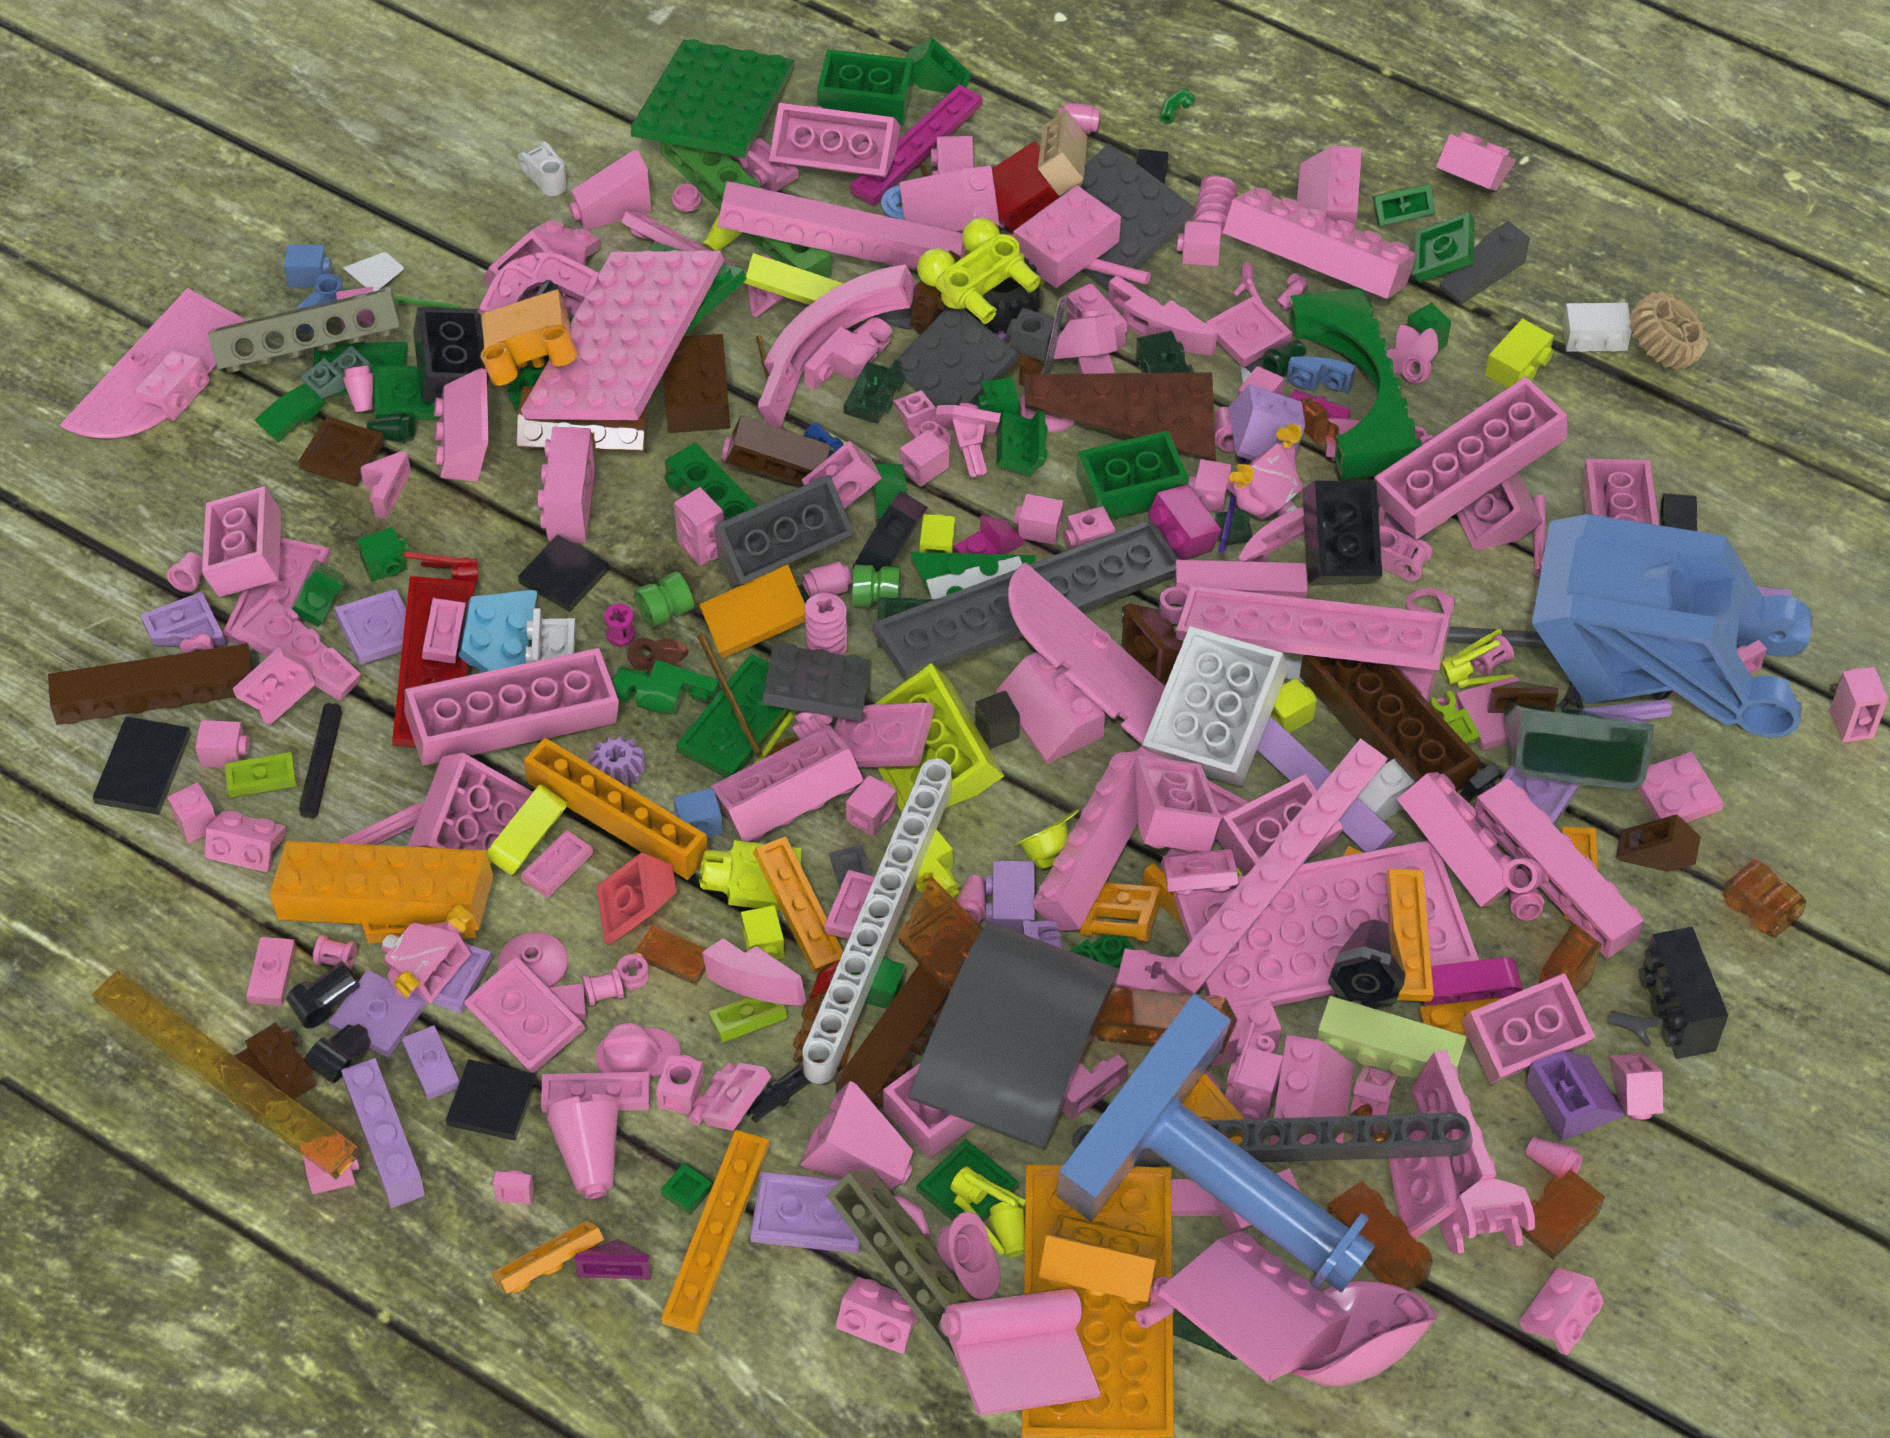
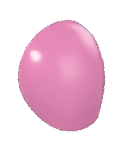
M1353 1281L1347 1285L1342 1293L1333 1286L1325 1288L1320 1292L1326 1297L1335 1300L1339 1307L1350 1314L1351 1317L1335 1352L1292 1371V1373L1321 1386L1347 1387L1379 1375L1404 1357L1437 1320L1439 1317L1438 1313L1415 1292L1395 1285L1381 1282Z

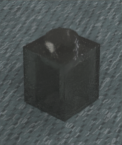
M1006 690L975 702V725L989 749L1019 738L1020 714Z

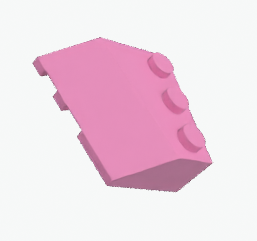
M465 753L442 756L408 846L486 850L487 852L533 791Z

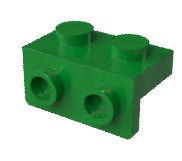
M1004 410L1001 412L997 427L996 466L1029 477L1038 467L1043 466L1047 458L1045 437L1048 427L1045 424V412L1038 410L1032 419Z

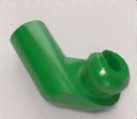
M1182 88L1166 98L1159 116L1160 121L1164 124H1171L1180 105L1184 108H1189L1190 105H1193L1195 101L1194 94L1189 93V89Z

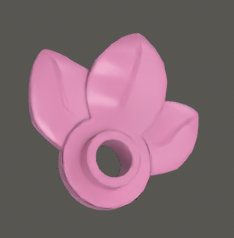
M1400 325L1396 335V349L1387 350L1386 355L1387 358H1392L1394 373L1402 374L1408 382L1413 384L1426 381L1431 374V361L1438 353L1437 335L1432 328L1425 330L1420 335L1414 328ZM1416 363H1419L1421 367L1418 374L1415 372Z

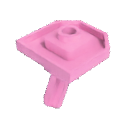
M960 403L959 406L938 405L934 422L953 429L958 451L963 452L969 476L977 478L985 475L987 469L981 451L983 435L995 436L1001 413L980 410L978 406L969 403Z

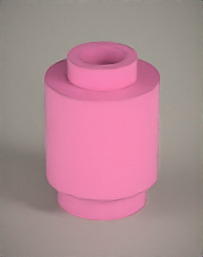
M1065 102L1064 108H1059L1058 115L1067 109L1085 134L1098 132L1100 122L1099 108H1093V105L1068 102Z
M839 561L809 569L807 574L802 575V583L809 599L819 593L838 595L848 592V585L852 584V578L847 565L842 566Z

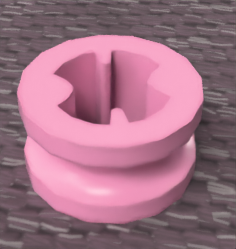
M629 954L619 960L617 970L624 988L635 990L647 983L649 979L648 964L642 956ZM636 968L637 975L630 976L628 969Z

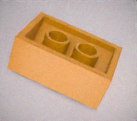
M1058 1214L1046 1235L1038 1278L1047 1279L1049 1284L1056 1287H1068L1069 1285L1081 1287L1086 1293L1102 1296L1108 1293L1120 1296L1122 1301L1130 1304L1148 1303L1153 1282L1156 1279L1165 1238Z

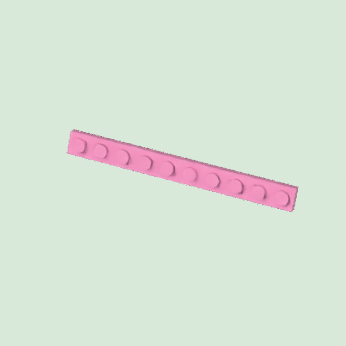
M1360 739L1167 970L1164 979L1189 998L1194 993L1196 994L1382 769L1388 758Z

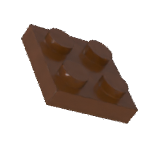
M327 416L298 461L299 467L302 470L357 487L362 479L361 467L373 462L385 443L384 434Z

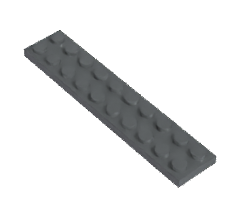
M1150 519L1029 564V566L1083 612L1175 577L1176 560L1180 559ZM1016 570L874 622L872 632L902 678L905 680L915 676L931 663L939 667L1023 635L1012 617L1008 603V587L1011 577Z

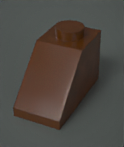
M1678 814L1621 830L1616 858L1622 862L1661 871H1673L1696 864L1701 836Z

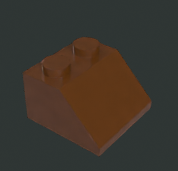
M1129 603L1124 606L1121 646L1166 686L1183 640H1179L1176 637L1171 622L1167 618L1163 619L1156 609Z

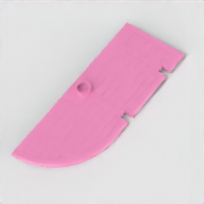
M187 288L65 418L60 427L87 437L120 438L141 433L158 425L167 418L163 408L139 400L135 393L137 387L172 350L200 358L207 374H209L216 366L208 332L214 328L247 320Z
M1023 563L1014 572L1008 587L1009 608L1020 632L1055 668L1061 665L1065 666L1068 670L1064 676L1112 719L1118 715L1125 721L1120 726L1142 745L1165 686L1111 639L1107 632L1101 630L1031 566Z

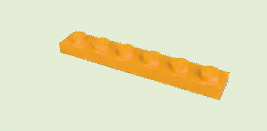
M738 1130L734 1131L662 1314V1324L691 1333H698L770 1146L769 1139Z

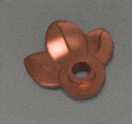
M639 638L630 644L627 657L633 669L649 671L648 675H651L656 660L681 668L678 661L684 659L689 654V650L684 644L671 638H663L655 642L648 638ZM646 649L650 652V655L643 657L638 651Z

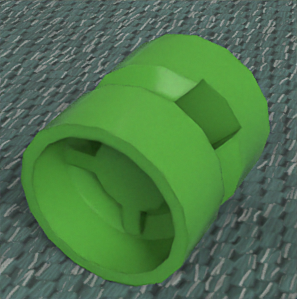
M855 564L852 590L853 607H871L874 601H877L880 607L898 609L901 578L900 566H885L879 572H876L873 565Z
M677 571L660 578L658 586L648 583L634 590L638 609L645 622L651 628L670 620V613L678 617L694 609V601L690 589L682 575Z

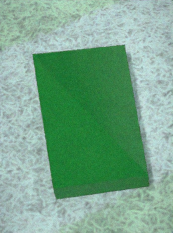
M1431 184L1391 190L1373 197L1378 226L1436 214Z

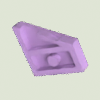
M203 592L140 615L153 646H180L183 639L190 640L192 636L201 633L208 634L215 646L226 644L224 635Z

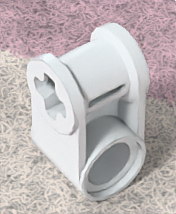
M546 141L541 142L538 148L527 153H518L517 158L522 171L528 178L532 179L544 194L557 196L566 191L567 180L564 162Z

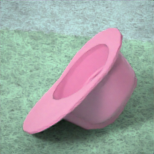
M623 1023L611 1029L597 1047L595 1059L602 1073L649 1072L650 1077H657L662 1074L668 1054L680 1056L681 1049L674 1036L662 1029L642 1028L634 1023Z
M972 1212L960 1213L950 1226L939 1229L936 1246L937 1254L949 1270L957 1275L962 1287L971 1297L979 1300L991 1298L996 1293L1000 1284V1269L989 1241L986 1227L978 1215Z

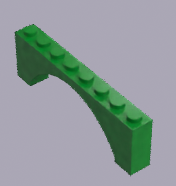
M1361 288L1291 295L1289 321L1295 339L1305 338L1332 348L1346 356L1365 372L1376 390L1377 399L1367 415L1346 433L1336 434L1335 461L1341 479L1377 476L1421 447L1422 442L1421 439H1416L1415 423L1413 418L1408 417L1406 398H1401L1399 378H1394L1392 358H1387L1386 341L1384 338L1380 339L1378 319H1373L1372 302L1366 299Z

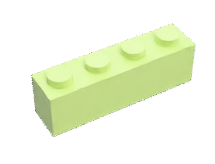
M1329 996L1316 1040H1322L1342 1056L1356 1060L1364 1066H1376L1389 1070L1401 1077L1409 1076L1417 1079L1433 1052L1447 1051L1451 1063L1455 1065L1458 1071L1467 1036Z

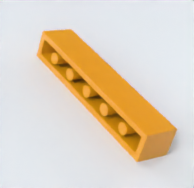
M545 737L524 759L528 784L537 788L542 783L568 803L567 807L640 852L672 864L673 872L688 880L701 866L704 851L708 850L707 836L704 832Z

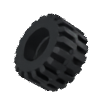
M1024 257V263L1034 273L1040 276V274L1037 273L1036 266L1034 264H1029V260ZM1008 277L982 295L983 298L997 309L995 311L996 315L987 324H983L967 308H964V310L986 328L990 329L991 332L998 334V331H1004V334H1006L1013 318L1017 319L1022 308L1038 312L1040 307V285L1033 292L1028 293L1012 277Z

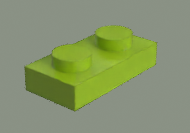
M292 752L224 763L229 798L297 787Z
M750 997L708 1012L710 1023L722 1043L788 1019L786 1008L783 1004L760 1001Z

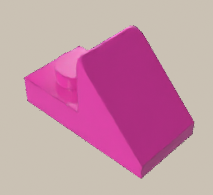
M981 515L980 531L954 545V553L1009 554L1023 546L1024 539L1006 520Z

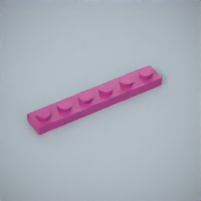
M959 84L898 140L896 155L886 177L861 174L850 184V193L872 206L876 205L887 190L895 187L930 155L931 149L937 148V137H949L982 106V97Z

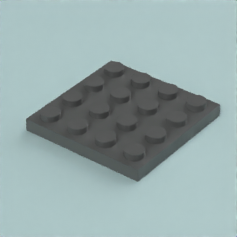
M1110 143L1085 165L1084 180L1080 188L1121 216L1119 243L1097 259L1139 269L1196 213L1193 205ZM1085 268L1081 270L1109 292V281L1115 276Z

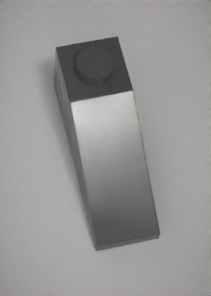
M1507 221L1487 234L1474 248L1473 264L1453 270L1440 283L1439 288L1459 305H1462L1524 264L1530 237L1510 221Z

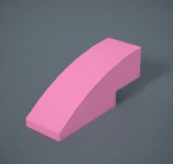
M722 938L702 952L707 978L723 988L765 1002L802 1006L806 1003L801 976L757 946L745 953Z

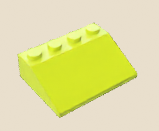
M932 663L873 704L930 702L934 707L920 766L877 767L884 781L897 790V805L901 812H903L921 767L930 759H942L951 767V795L945 808L979 795L1004 777L1003 772L949 677Z

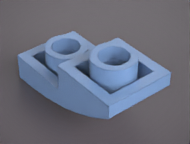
M1291 357L1288 365L1287 382L1313 392L1321 384L1333 390L1349 394L1354 383L1356 365L1323 357Z

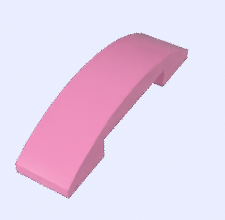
M1303 507L1279 516L1261 528L1247 542L1238 561L1267 562L1269 553L1304 535Z

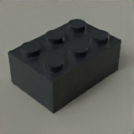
M417 308L413 336L422 402H435V398H441L444 385L480 368L486 369L481 359V352L484 350L481 317L477 313L478 309ZM487 372V386H488L489 375H488V372Z
M1315 480L1303 488L1308 584H1370L1382 577L1376 481Z
M1693 926L1652 934L1649 947L1645 950L1643 966L1639 969V977L1642 986L1648 988L1651 995V1009L1656 1018H1663L1662 1035L1665 1045L1671 1047L1675 1059L1716 1052L1728 1018V1012Z

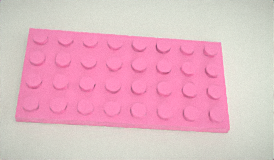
M721 251L611 252L600 271L593 289L587 293L570 323L571 338L578 353L577 358L565 366H554L549 359L521 408L524 419L638 420L724 262Z
M1428 840L1303 864L1205 982L1203 987L1208 1003L1218 1011H1223L1268 999L1271 1000L1274 1007L1337 994L1328 983L1329 974L1338 952L1362 922L1373 919L1388 923L1390 926L1386 874L1389 869L1423 870L1431 966L1479 960L1441 855ZM1247 875L1238 877V885ZM1231 885L1229 889L1223 891H1213L1210 888L1196 889L1191 894H1177L1174 891L1173 896L1189 944L1238 885Z

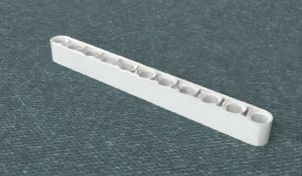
M930 759L920 769L803 1047V1071L805 1077L813 1083H827L836 1073L951 795V767L942 759ZM876 916H883L884 918H874V917H876ZM864 944H872V946H869V947H865V946H862V945H864ZM853 972L861 973L860 975H851ZM840 1001H848L849 1003H847V1004H839L838 1002H840ZM827 1030H836V1031H837L836 1033H832V1034H831V1033H826ZM816 1059H823V1060H825V1061L822 1062V1063H815V1062H813V1061L816 1060Z

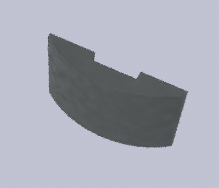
M988 921L965 959L944 1004L915 1077L909 1099L1044 1150L1070 1090L1073 1076L1091 1034L1096 1029L1120 970Z

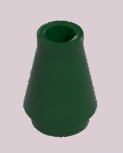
M1295 340L1292 343L1268 349L1262 357V367L1283 377L1288 373L1291 357H1304L1306 355V348L1301 341Z
M399 413L369 419L367 429L383 433L385 440L406 444L407 441H413L415 438L416 422L413 416Z

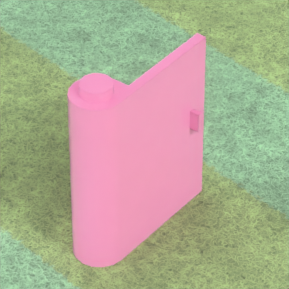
M1068 1288L950 1304L946 1308L945 1313L941 1317V1327L944 1334L950 1340L978 1416L1099 1398L1101 1395L1075 1330L1080 1322L1082 1309L1080 1298L1074 1289Z

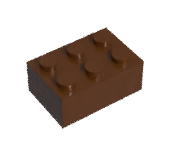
M723 334L683 336L663 373L668 433L730 429Z

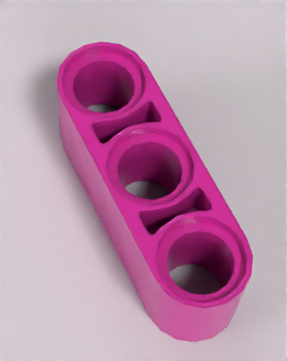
M1502 957L1431 966L1434 996L1431 1002L1423 1001L1426 1007L1430 1005L1503 998L1523 990L1516 961L1513 958Z

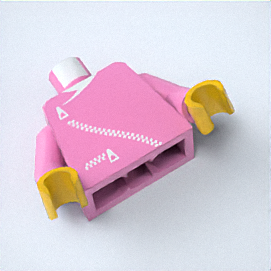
M1289 423L1287 428L1281 427L1278 429L1276 436L1283 442L1280 445L1277 443L1267 449L1248 465L1237 464L1238 472H1231L1229 475L1230 481L1225 484L1236 496L1237 506L1255 515L1260 520L1275 512L1282 516L1297 509L1291 498L1300 492L1303 486L1298 477L1295 461L1296 445L1294 443H1297L1302 436V429L1299 425Z
M457 905L451 910L446 922L428 925L413 923L410 924L401 937L395 934H389L385 937L382 943V951L386 953L384 962L390 969L387 977L394 994L398 998L407 999L414 992L424 1001L431 1004L471 953L459 933L465 932V924L474 915L462 905Z

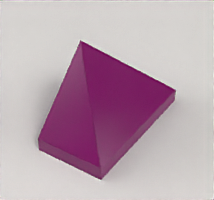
M619 1239L575 1254L574 1261L577 1277L651 1280L649 1256Z

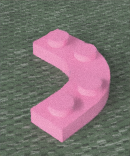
M538 252L534 255L516 258L497 273L477 313L482 314L516 303L525 291L533 287L542 286L546 280H552L553 283L558 284L560 291L583 302L587 293L593 289L600 273L568 257L554 253Z

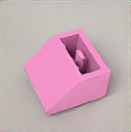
M1460 131L1459 136L1449 134L1436 168L1496 191L1513 167L1516 159L1508 156L1510 150L1487 142L1485 147L1482 145L1483 139Z

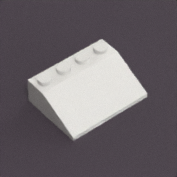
M1189 626L1143 741V748L1170 760L1201 764L1205 776L1242 787L1288 671V665L1283 653Z

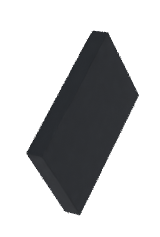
M125 716L93 794L94 803L159 815L191 736L190 728Z

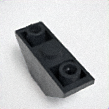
M900 491L876 525L854 565H873L876 572H879L882 567L892 566L928 507Z

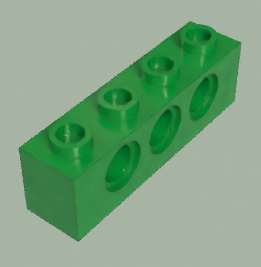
M696 442L665 460L666 474L664 478L672 491L677 490L684 497L701 487L723 510L724 520L758 506Z

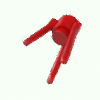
M408 551L403 553L405 558L423 560L421 561L422 567L452 569L453 580L475 581V584H479L478 558H456Z

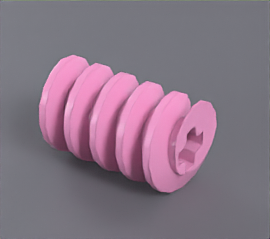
M1208 176L1202 179L1193 222L1221 223V235H1223L1224 233L1222 232L1232 200L1237 195L1236 184L1225 177Z
M830 593L813 595L805 604L806 644L811 650L824 649L830 653L844 655L847 650V620L844 602L838 596Z

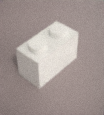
M1566 303L1562 321L1566 352L1627 351L1632 333L1629 327L1631 321L1629 319L1628 303Z

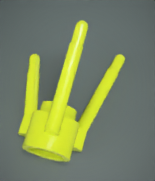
M1497 629L1460 652L1442 660L1440 668L1446 683L1449 686L1456 683L1460 690L1472 685L1489 684L1514 677V674L1468 678V675L1473 673L1470 660L1498 647L1500 641L1495 640L1491 642L1494 636L1501 635L1502 630Z
M969 1167L961 1169L951 1184L950 1189L957 1194L954 1203L965 1212H972L978 1215L970 1203H980L987 1193L1011 1206H1015L1016 1201L1020 1206L1026 1205L1025 1199L990 1182ZM984 1223L991 1245L998 1254L1003 1255L1005 1249Z

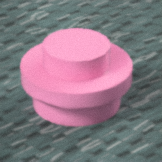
M691 184L679 185L672 194V204L679 211H693L702 202L700 192Z

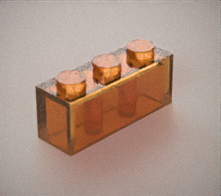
M1363 1180L1328 1203L1327 1212L1348 1228H1351L1361 1213L1369 1217V1220L1359 1234L1376 1246L1363 1264L1378 1282L1395 1285L1410 1291L1429 1278L1433 1260L1428 1248L1423 1243L1415 1241L1408 1233V1228L1399 1216H1393L1385 1207L1381 1195L1374 1189L1370 1190Z

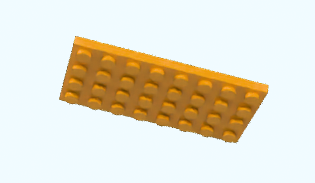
M1026 1164L1024 1294L1072 1288L1077 1292L1081 1302L1082 1313L1080 1322L1075 1330L1101 1395L1099 1398L1022 1409V1438H1174L1173 1311L1168 1317L1152 1326L1142 1328L1136 1320V1313L1149 1306V1301L1148 1303L1130 1304L1122 1301L1120 1296L1108 1293L1102 1296L1086 1293L1081 1287L1073 1285L1056 1287L1049 1284L1047 1279L1038 1278L1046 1235L1057 1215L1085 1221L1089 1220L1056 1196L1059 1171L1063 1165ZM1133 1167L1092 1222L1165 1238L1156 1278L1164 1276L1172 1279L1171 1167Z

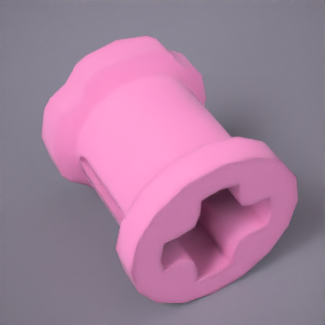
M1496 635L1491 640V642L1499 640L1500 645L1471 660L1475 669L1483 676L1490 675L1493 672V668L1502 662L1508 663L1514 659L1513 648L1502 635Z
M320 935L313 952V964L321 966L324 963L335 966L343 961L351 970L357 955L356 942L350 941L345 944L329 940L327 935Z
M617 968L611 969V972L591 978L588 975L582 976L589 1007L594 1006L596 1001L617 997V999L624 998Z

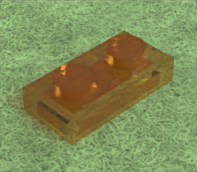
M651 925L635 950V954L642 956L647 964L694 985L698 984L706 971L702 952L706 950L705 948Z

